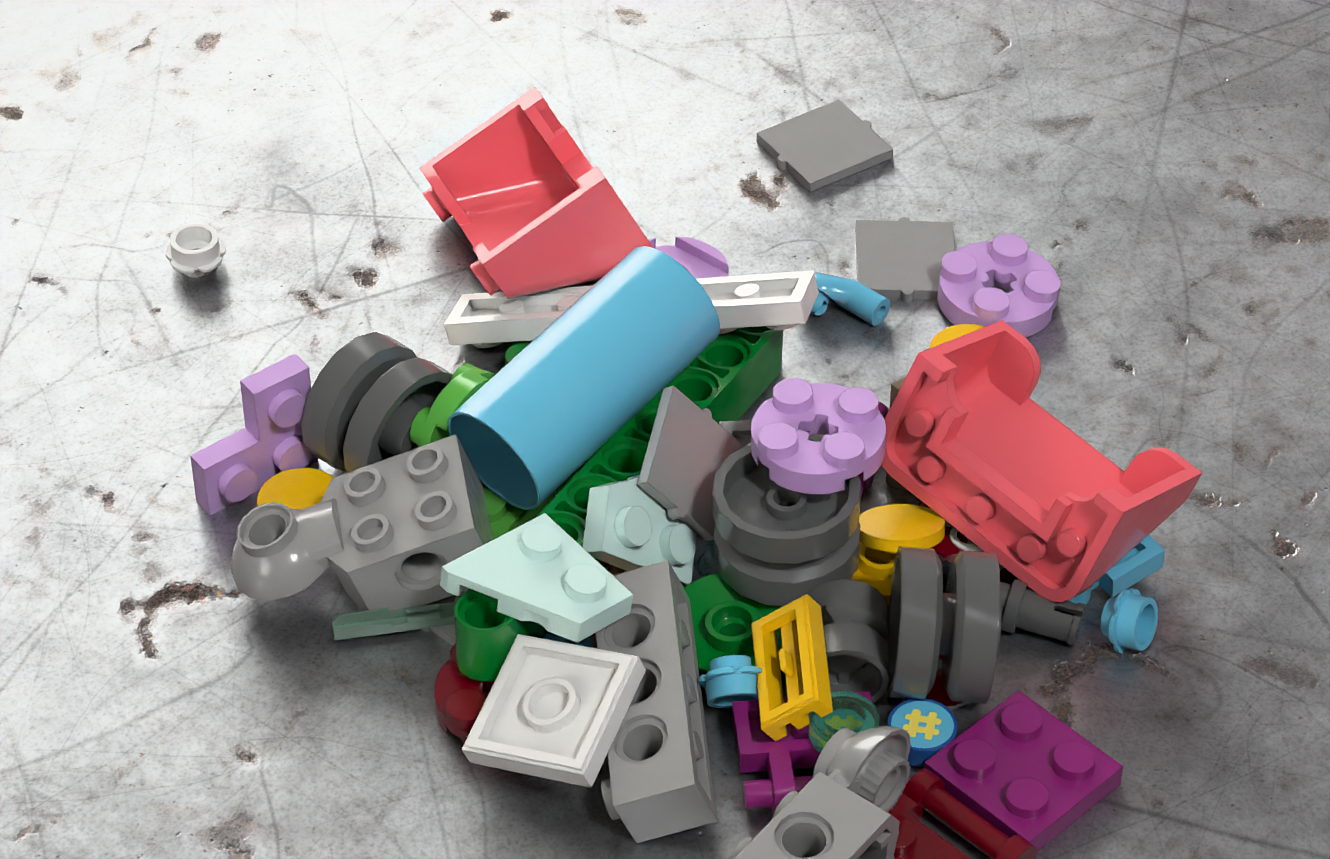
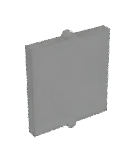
M839 99L757 132L756 142L777 161V168L782 171L787 170L809 192H813L893 158V148L871 129L872 123L867 120L862 121Z
M902 217L899 221L856 220V271L859 283L885 298H900L906 303L911 302L913 299H937L942 258L946 253L955 251L953 222L910 221L907 217Z
M674 385L666 387L662 392L637 485L668 509L670 519H680L705 541L714 540L716 523L713 519L712 491L715 473L730 454L740 449L741 443L712 419V413L708 408L700 409Z

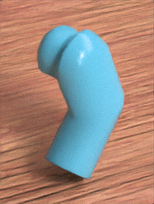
M819 272L815 273L819 294L810 312L813 315L824 314L831 301L873 326L879 325L886 318L890 309L889 299L854 279Z

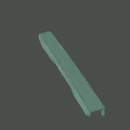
M460 597L455 598L453 602L389 611L388 608L340 614L332 621L334 640L455 624L454 606Z

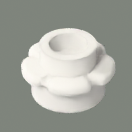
M188 223L178 227L171 234L170 244L166 249V258L171 261L172 268L177 272L189 277H202L220 266L222 262L221 257L225 255L226 248L223 241L218 238L217 231L212 226L204 223Z

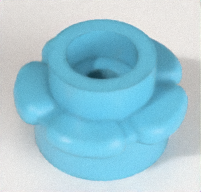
M1135 588L1123 589L1117 598L1111 597L1108 599L1101 615V631L1113 643L1114 651L1122 654L1125 648L1144 651L1148 648L1157 627L1158 607L1156 601L1153 598L1141 596L1139 590Z
M746 655L718 657L710 661V671L698 678V685L706 689L708 706L732 708V702L758 700L757 674L761 673L762 669L752 666L751 658Z

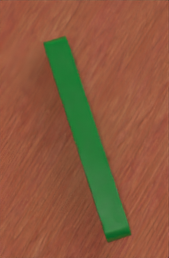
M766 326L737 328L734 331L719 334L717 339L666 387L674 385L700 409L708 408L712 413V419L718 424L722 421H737L778 377L782 369L783 330H771ZM663 389L595 453L536 517L546 513L583 548L590 488L611 482L624 481L629 477L640 475ZM594 558V559L597 560L604 568H606V567L609 565V564L606 563V562H603V561H601V560H598V559ZM469 588L454 606L457 666L461 673L471 679L495 681L518 634L543 638L548 631L539 623L520 621L497 612L498 599Z

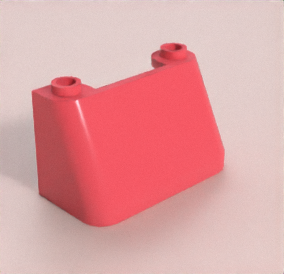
M536 87L530 89L420 167L421 172L431 185L422 194L442 222L453 216L474 247L472 248L479 258L470 265V268L490 296L501 289L509 299L600 280L634 248L640 246L653 248L606 177L597 166L593 167Z
M1001 320L918 353L884 419L886 424V450L881 466L892 478L983 551L995 553L998 556L999 564L1019 580L1028 583L1027 586L1039 596L1052 602L1062 603L1087 591L1188 499L1202 472L1177 453L1162 447H1153L1137 454L1130 462L1126 471L1119 468L1030 399L1041 373L1040 358L1035 347L1027 338Z

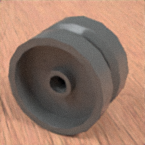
M372 332L355 337L340 348L323 367L306 398L301 420L303 442L312 455L331 467L346 472H351L416 449L419 445L413 443L410 439V429L413 420L423 408H431L440 392L451 381L453 374L432 361L418 358L412 349L388 335Z
M751 443L730 454L716 471L712 491L713 519L716 523L714 531V561L722 580L737 593L765 605L785 606L808 594L812 588L827 581L850 580L858 569L860 555L859 516L861 481L858 475L845 480V490L831 494L795 492L781 487L769 479V468L763 465L760 460L757 466L752 457Z
M898 546L893 567L889 602V638L887 641L890 681L887 687L889 697L925 699L933 688L938 659L942 657L943 688L951 701L986 704L991 694L1001 633L998 556L990 552L960 550L951 563L946 592H943L942 563L936 551L932 548Z

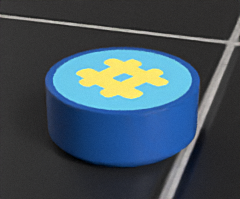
M910 699L904 701L891 711L888 718L887 726L898 727L909 733L911 747L908 762L912 766L924 767L925 761L956 738L957 721L954 714L945 705L931 699Z

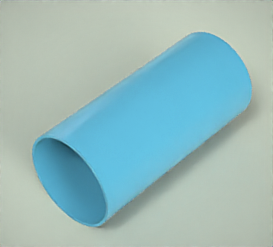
M647 246L636 247L450 415L448 419L450 436L457 435L476 474L486 487L501 499L517 508L533 510L717 339L720 332L717 311L704 288L679 262L655 248Z

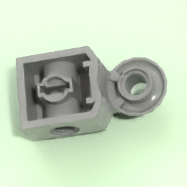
M456 434L332 478L321 502L300 510L288 508L282 503L272 502L252 509L242 518L237 528L238 539L233 548L231 573L238 590L252 599L265 601L287 598L306 589L329 568L334 570L346 593L355 601L361 611L388 608L389 611L423 606L453 595L446 592L440 586L442 566L493 540L483 485ZM464 587L461 592L466 591L469 588Z
M892 726L874 727L859 733L847 727L840 729L830 738L821 751L815 764L813 778L800 792H789L777 806L772 820L754 838L748 836L741 840L732 851L729 859H894L900 821L888 812L902 795L910 774L908 757L911 742L909 733L901 728Z

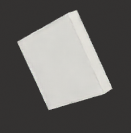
M518 634L461 750L470 763L592 788L646 669L639 656Z

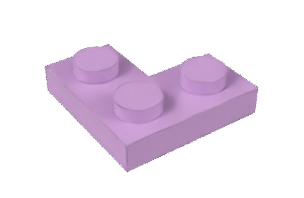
M296 354L240 380L245 428L190 455L196 501L209 515L256 493L268 479L282 471L305 468L318 461V458L312 455L303 442L301 420L306 398L311 390L309 367Z

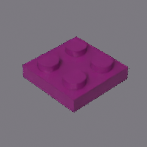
M1019 690L924 762V768H927L945 781V791L1009 837L1017 834L1035 846L1037 852L1121 785L1123 766Z

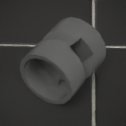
M848 579L827 581L812 588L808 595L821 606L831 694L870 691L872 703L876 702L886 692L890 681L889 650L887 646L889 638V612L885 597L873 586L862 581Z

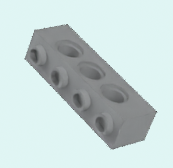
M668 560L614 575L633 594L631 612L629 615L589 636L593 648L639 656L646 669L605 758L606 762H609L610 777L604 778L601 781L603 800L609 816L612 820L621 818L636 843L717 822L701 687L698 685L699 669L690 598Z

